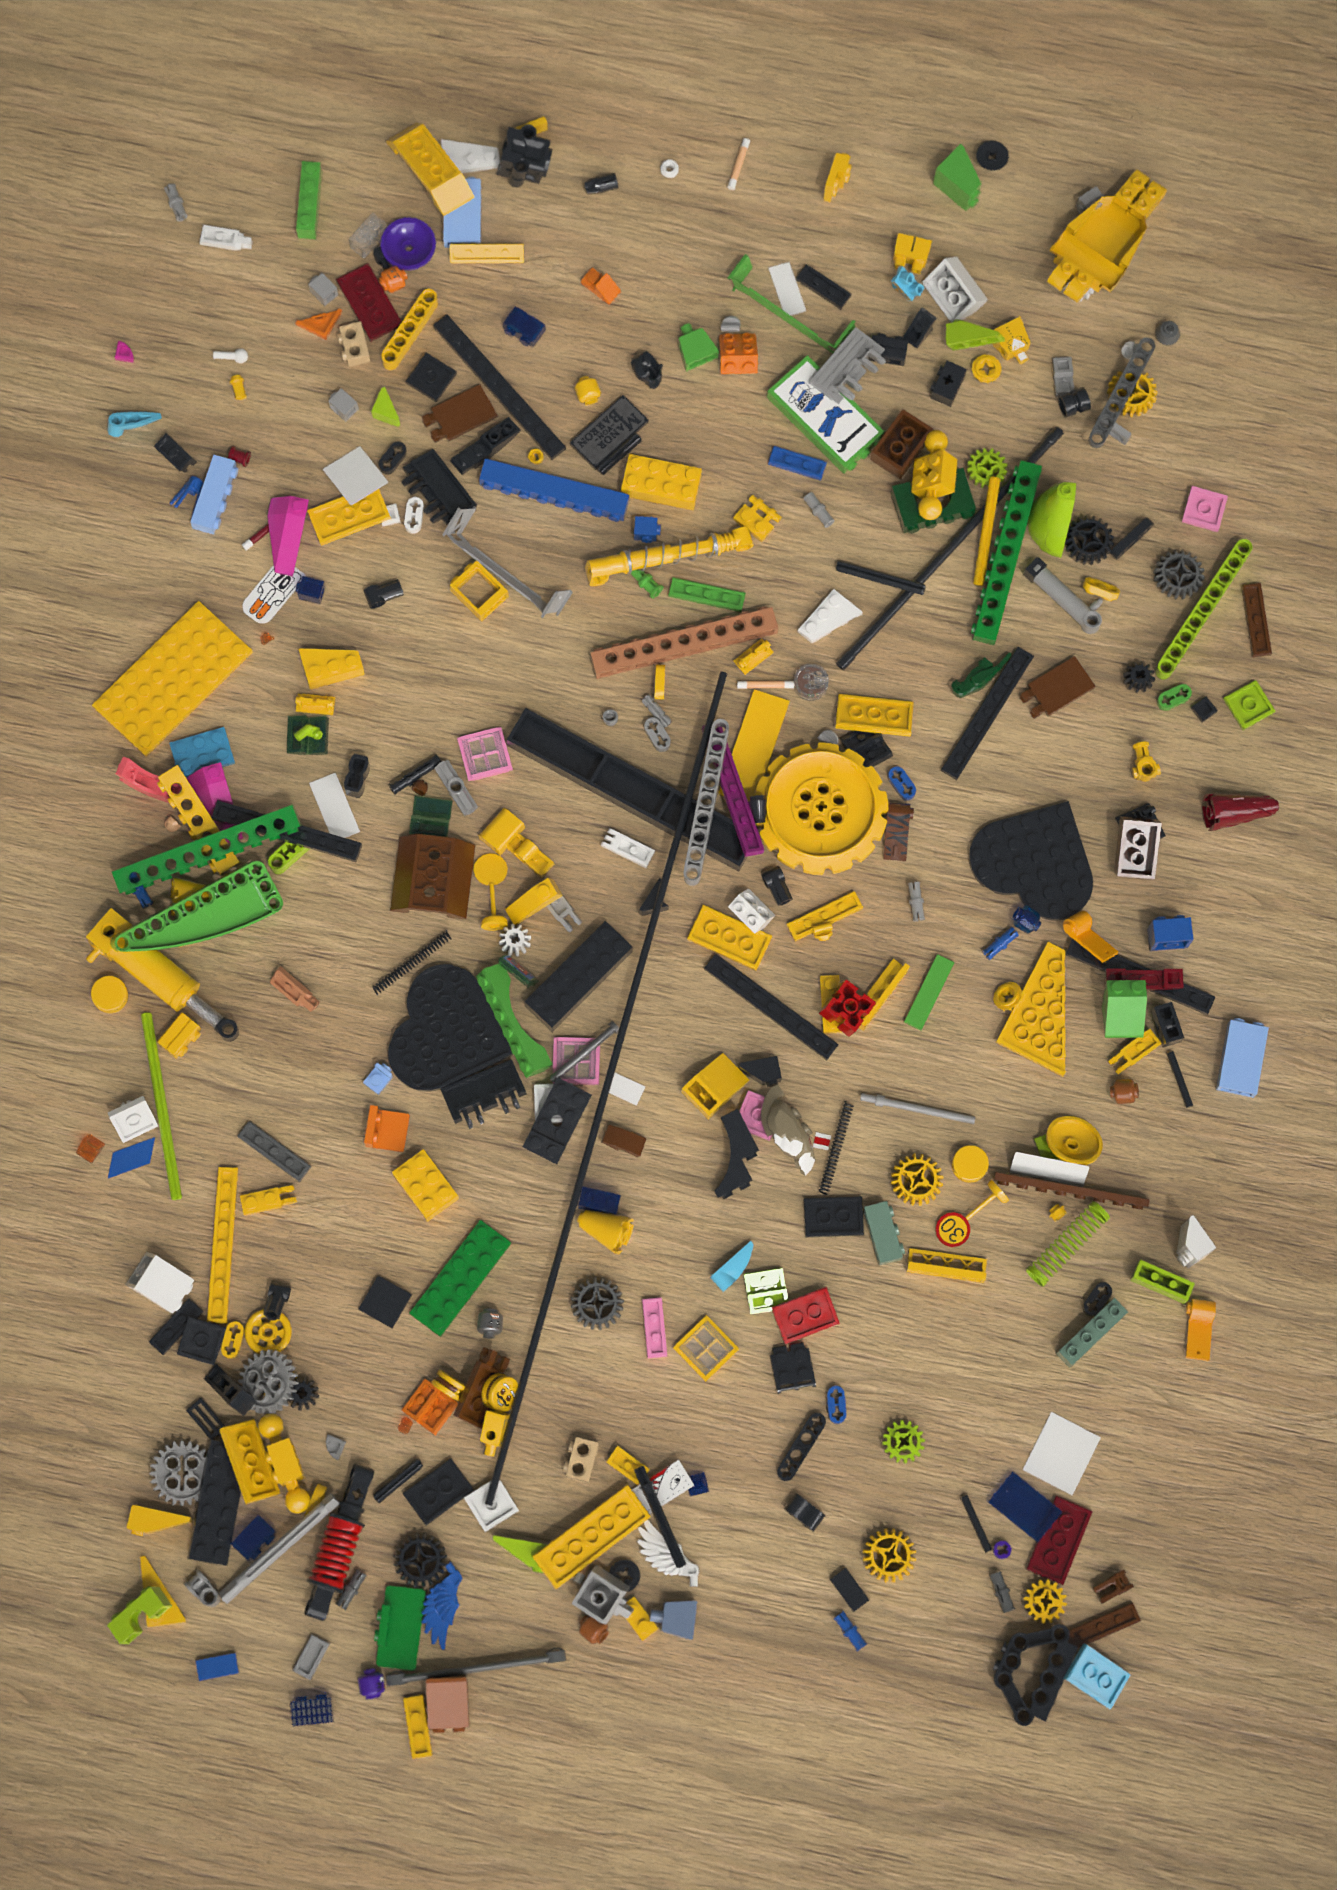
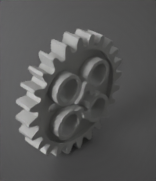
M267 1350V1352L261 1351L260 1354L255 1353L254 1359H248L249 1366L243 1365L246 1371L240 1372L244 1377L238 1380V1382L242 1383V1387L257 1400L251 1410L260 1414H276V1410H283L282 1405H289L287 1399H294L290 1395L291 1392H297L293 1388V1385L298 1384L297 1381H294L298 1374L293 1373L296 1366H292V1360L287 1359V1355L281 1354L279 1351Z
M180 1441L179 1446L175 1442L172 1443V1448L166 1445V1452L158 1451L161 1457H153L157 1463L150 1465L155 1471L149 1473V1475L155 1477L150 1483H156L157 1485L153 1491H161L158 1497L165 1495L164 1502L172 1499V1505L179 1501L180 1506H183L185 1500L188 1505H191L192 1498L198 1502L206 1457L203 1456L206 1451L205 1449L199 1452V1445L191 1448L192 1442L184 1446V1442ZM181 1455L184 1457L183 1471L187 1472V1475L183 1476V1491H180L181 1476L177 1475V1472L181 1470ZM169 1458H174L177 1461L175 1469H170L167 1466ZM188 1458H194L197 1461V1466L194 1469L187 1466ZM169 1478L176 1480L177 1486L175 1489L168 1488L167 1480ZM189 1478H194L197 1482V1486L194 1489H190L187 1486Z

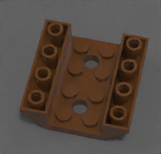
M423 834L401 836L399 838L390 911L409 913L410 910L447 914L448 918L467 919L476 845L451 837ZM432 851H438L440 857L432 860L429 854ZM427 888L435 890V894L432 897H427L424 894Z

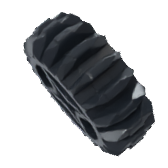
M1087 515L1084 516V520L1078 517L1077 522L1072 521L1065 541L1067 546L1066 552H1071L1070 558L1076 556L1075 561L1079 562L1081 559L1083 560V565L1087 561H1089L1090 565H1093L1094 560L1097 563L1101 562V558L1105 560L1107 554L1111 553L1110 548L1114 546L1112 542L1114 535H1110L1112 529H1106L1108 523L1101 524L1102 518L1096 521L1095 516H1092L1090 520ZM1089 528V529H1091V530H1090V531H1083V530H1081V529ZM1097 532L1101 535L1103 543L1100 542L1101 540L1097 538ZM1092 535L1091 541L1085 546L1087 538H1090ZM1074 537L1081 543V549L1076 545ZM1089 549L1095 550V552H1086V551L1089 550Z
M416 1533V1540H413L409 1535L408 1540L410 1542L408 1544L404 1540L401 1541L402 1545L405 1546L403 1549L397 1546L396 1550L401 1552V1554H394V1558L399 1559V1562H394L393 1564L394 1566L401 1567L396 1570L397 1574L404 1573L400 1577L401 1580L408 1577L407 1585H410L412 1580H414V1587L417 1588L419 1582H421L424 1588L426 1587L425 1581L428 1580L429 1584L433 1585L434 1583L431 1578L435 1577L439 1581L440 1577L436 1574L438 1572L441 1574L445 1573L440 1567L447 1566L446 1562H441V1559H446L447 1555L440 1554L445 1548H437L441 1543L439 1540L434 1544L432 1543L434 1536H431L428 1541L426 1540V1533H423L422 1539ZM421 1544L432 1547L436 1555H425ZM415 1545V1555L404 1560L406 1552ZM419 1550L420 1554L423 1555L422 1557L428 1559L423 1561L422 1571L421 1567L418 1566L419 1563L411 1562L418 1559ZM437 1561L434 1570L426 1576V1565ZM405 1566H417L420 1577L408 1573Z

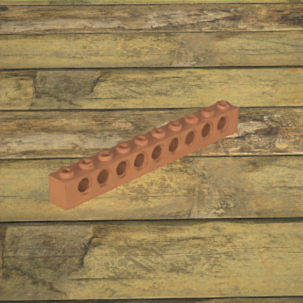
M765 606L758 608L754 612H741L738 616L734 617L724 616L714 622L713 620H708L698 626L688 625L683 630L677 631L672 629L663 635L652 634L647 639L641 640L637 638L627 644L617 643L612 645L611 648H597L590 653L596 679L778 634V625L773 607L768 608ZM758 620L761 622V625L754 626L751 622ZM735 625H741L743 629L737 631L733 627ZM722 629L725 631V634L718 635L715 631ZM699 634H705L707 638L704 640H700L697 636ZM685 638L689 642L687 644H681L679 640ZM668 643L671 647L663 649L661 644ZM646 647H649L653 651L647 654L644 653L642 650ZM627 652H632L634 656L632 658H627L624 656V654ZM608 657H614L616 661L613 663H609L606 661V659Z

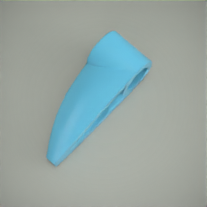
M113 413L108 419V434L113 437H120L123 435L124 430L138 428L160 420L162 418L161 413Z
M752 1241L745 1245L710 1277L723 1292L739 1278L746 1268L754 1246Z

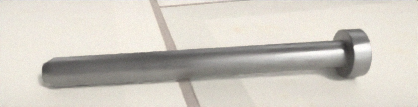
M611 1021L608 1024L610 1026L552 1074L550 1077L551 1081L555 1082L557 1077L561 1078L612 1034H618L619 1027Z

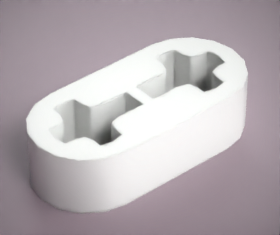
M413 497L409 499L406 506L404 525L406 531L412 534L419 532L422 527L424 505L420 498ZM414 503H418L419 506L416 509V513H413V507H411L414 506ZM412 518H415V522L418 524L414 525V528L410 527Z

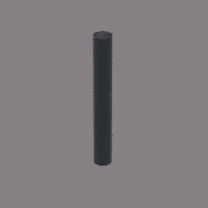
M1174 1051L1169 1052L1167 1057L1186 1108L1192 1107L1194 1105Z
M968 1495L961 1497V1501L985 1553L991 1551V1545Z

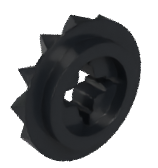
M620 1560L611 1566L609 1573L621 1580V1577L616 1572L623 1573L628 1568V1576L633 1578V1580L626 1579L624 1583L630 1586L629 1592L639 1584L640 1571L632 1561Z

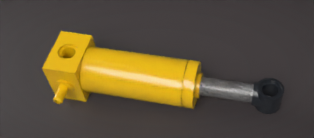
M112 908L109 909L86 936V939L93 948L92 952L86 957L89 963H92L99 954L106 957L110 962L112 960L115 961L176 1012L188 1006L214 1027V1030L220 1034L223 1040L232 1042L239 1036L237 1024L233 1020L221 1016L199 998L196 993L200 983L159 950L117 952L111 947L112 937L128 929L132 924ZM134 931V936L140 939L141 935ZM119 938L117 941L119 948L125 946L123 938ZM226 1027H233L234 1031L231 1034H224Z

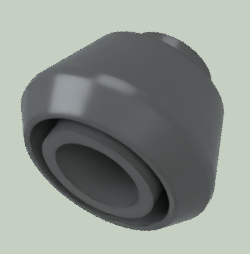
M1165 321L1157 326L1155 335L1160 343L1173 345L1180 338V329L1173 321Z

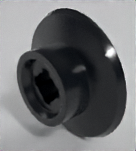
M987 141L979 146L976 158L984 169L996 171L1002 169L1007 164L1009 153L1002 143Z

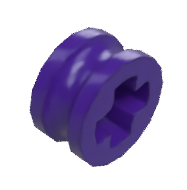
M1006 1541L997 1542L993 1547L994 1556L998 1559L1008 1558L1011 1554L1010 1544ZM1005 1545L1007 1547L1005 1549L1007 1554L999 1555L997 1547Z

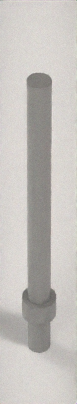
M861 1093V1101L875 1103V1106L883 1107L884 1105L970 1124L975 1122L974 1116L885 1098L884 1095L877 1094V1096Z

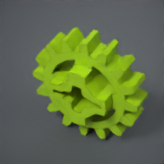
M983 448L982 453L977 450L976 456L971 455V461H968L967 464L969 467L967 473L971 474L970 480L975 479L974 485L980 483L981 488H984L985 485L988 486L989 479L997 472L999 473L995 477L1000 478V482L1004 481V476L1007 474V470H1005L1007 463H1003L1005 457L1000 458L999 451L994 454L992 448L990 452Z
M901 1420L899 1426L894 1422L893 1429L890 1427L886 1429L889 1434H883L887 1441L882 1442V1445L887 1446L884 1453H891L889 1459L896 1457V1463L903 1459V1463L907 1464V1459L914 1462V1455L917 1457L921 1456L918 1450H924L925 1447L921 1443L925 1442V1439L920 1438L923 1431H916L918 1425L911 1427V1421L904 1425V1421ZM900 1429L909 1430L907 1433L897 1432ZM909 1435V1438L907 1439L908 1441L906 1442L908 1446L903 1445V1447L901 1446L900 1449H898L901 1442L899 1438L904 1439ZM914 1435H915L916 1441H917L916 1447H915V1445L912 1443V1437H913ZM891 1437L895 1440L894 1449L891 1447ZM900 1451H907V1452H909V1453H911V1454H909V1455H900L899 1452H900Z

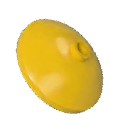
M1059 1117L1051 1122L1046 1132V1141L1050 1150L1064 1162L1088 1165L1099 1158L1103 1149L1102 1138L1096 1128L1078 1117Z

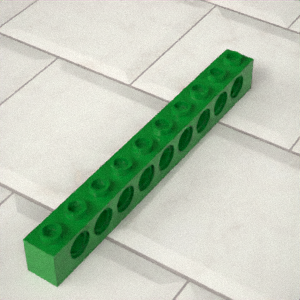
M1022 460L1019 466L1015 465L1013 476L1016 477L1015 483L1010 484L1008 494H1011L1010 501L1006 500L1003 510L1007 512L1006 517L1001 518L1000 521L1001 535L996 536L994 546H997L996 553L992 552L989 562L993 564L991 571L987 570L985 581H988L987 588L983 587L980 598L983 599L982 606L978 605L975 615L979 618L977 623L973 622L971 634H974V641L995 645L1041 474V465ZM1020 480H1027L1029 485H1021ZM1022 497L1025 502L1018 503L1015 498ZM1012 514H1016L1020 517V519L1014 521L1011 519L1010 516ZM1006 532H1013L1015 537L1008 538ZM1008 549L1011 554L1005 556L1001 553V550ZM1002 566L1006 572L999 573L996 568ZM993 584H998V585H1000V586H1001V590H999V591L993 590L992 585H993ZM992 601L996 603L997 607L989 608L987 603ZM989 619L992 625L985 626L982 620Z
M293 804L112 871V875L119 893L125 892L128 895L136 892V887L143 885V888L155 885L154 881L161 878L163 882L173 878L172 874L179 872L180 875L190 872V867L197 865L198 868L209 865L208 860L215 858L217 862L227 858V853L233 852L236 855L244 852V847L251 845L252 848L263 845L262 840L269 838L271 842L281 838V833L287 832L290 835L298 832V827L302 826ZM281 818L284 820L285 826L283 829L276 828V819ZM259 825H263L267 829L264 836H260L257 833ZM241 832H246L249 836L246 843L239 840ZM226 838L230 841L229 849L222 848V839ZM205 845L211 846L213 850L210 856H206L203 853ZM187 852L194 854V861L192 863L185 860ZM171 858L176 861L175 869L168 868V859ZM151 865H154L158 868V874L156 876H152L149 873V867ZM133 872H137L140 875L138 883L131 880Z

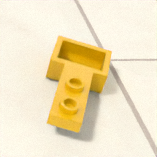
M503 808L478 835L479 839L499 856L507 849L533 872L543 878L555 865L554 862L543 854L532 841L520 835L525 829L524 823L509 810Z

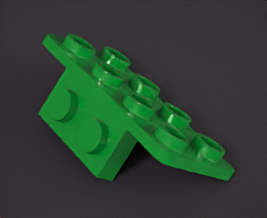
M397 1586L386 1587L384 1605H382V1609H378L377 1621H380L379 1629L375 1630L374 1641H378L377 1666L412 1671L416 1669L422 1626L421 1621L423 1618L421 1612L424 1610L423 1603L425 1602L426 1594L424 1590Z

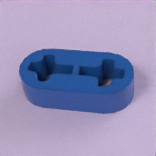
M901 767L891 768L888 773V780L897 794L905 801L913 799L916 794V787ZM893 772H895L896 774H901V782H899L897 778H892L894 775ZM902 785H904L906 789H912L910 792L911 795H909L908 793H903L904 787Z
M833 1386L827 1392L828 1417L834 1424L844 1422L847 1414L845 1393L839 1386ZM834 1390H837L839 1394L841 1393V1396L838 1397V1404H835L834 1397L830 1396ZM835 1407H838L839 1413H843L839 1420H836V1417H832V1414L835 1413Z

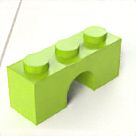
M148 1586L144 1588L137 1599L128 1602L126 1609L116 1613L111 1618L112 1621L107 1624V1627L119 1644H130L143 1632L138 1623L141 1612H145L149 1619H158L172 1606L160 1587Z

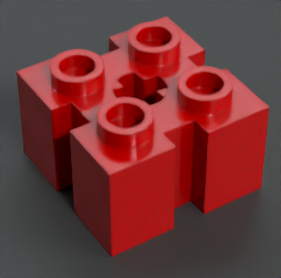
M846 979L839 984L831 995L833 998L826 1002L818 1014L830 1023L835 1020L839 1023L837 1028L850 1037L858 1030L864 1021L863 1018L870 1013L876 1002L865 993L862 996L857 994L858 988Z

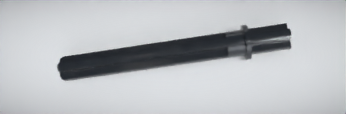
M641 1466L634 1470L641 1485L639 1490L642 1489L676 1567L681 1568L686 1565V1561L652 1485L654 1482L650 1481L644 1466Z

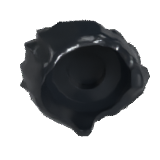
M648 351L635 354L631 361L633 372L649 388H657L662 381L661 370L663 364H659L657 359Z

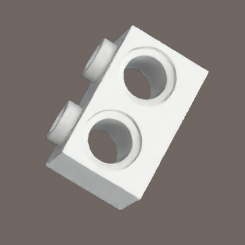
M750 889L740 893L728 906L754 934L764 929L775 917V914Z

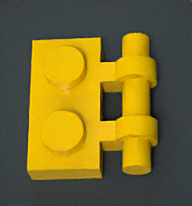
M752 495L748 501L753 506L750 508L744 504L733 517V520L741 527H748L750 533L763 542L774 529V526L769 522L773 519L778 523L782 517L777 514V510L764 504V500ZM759 509L766 514L764 518L756 513Z

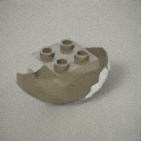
M777 1084L769 1089L764 1098L761 1110L762 1127L767 1137L773 1135L774 1143L784 1152V1155L795 1160L796 1168L800 1169V1173L806 1176L815 1162L810 1139L812 1131L807 1124L800 1121L802 1116L797 1108L794 1106L790 1107L780 1099L784 1092Z

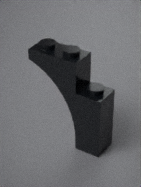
M738 1109L720 1117L730 1142L729 1167L723 1181L714 1191L717 1198L722 1197L723 1200L734 1195L732 1191L739 1188L742 1191L751 1186L749 1182L753 1181L743 1159L746 1158L749 1161L757 1157L756 1152L759 1151Z

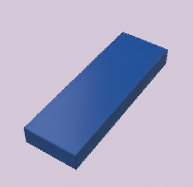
M773 446L768 465L820 481L827 464L825 461Z

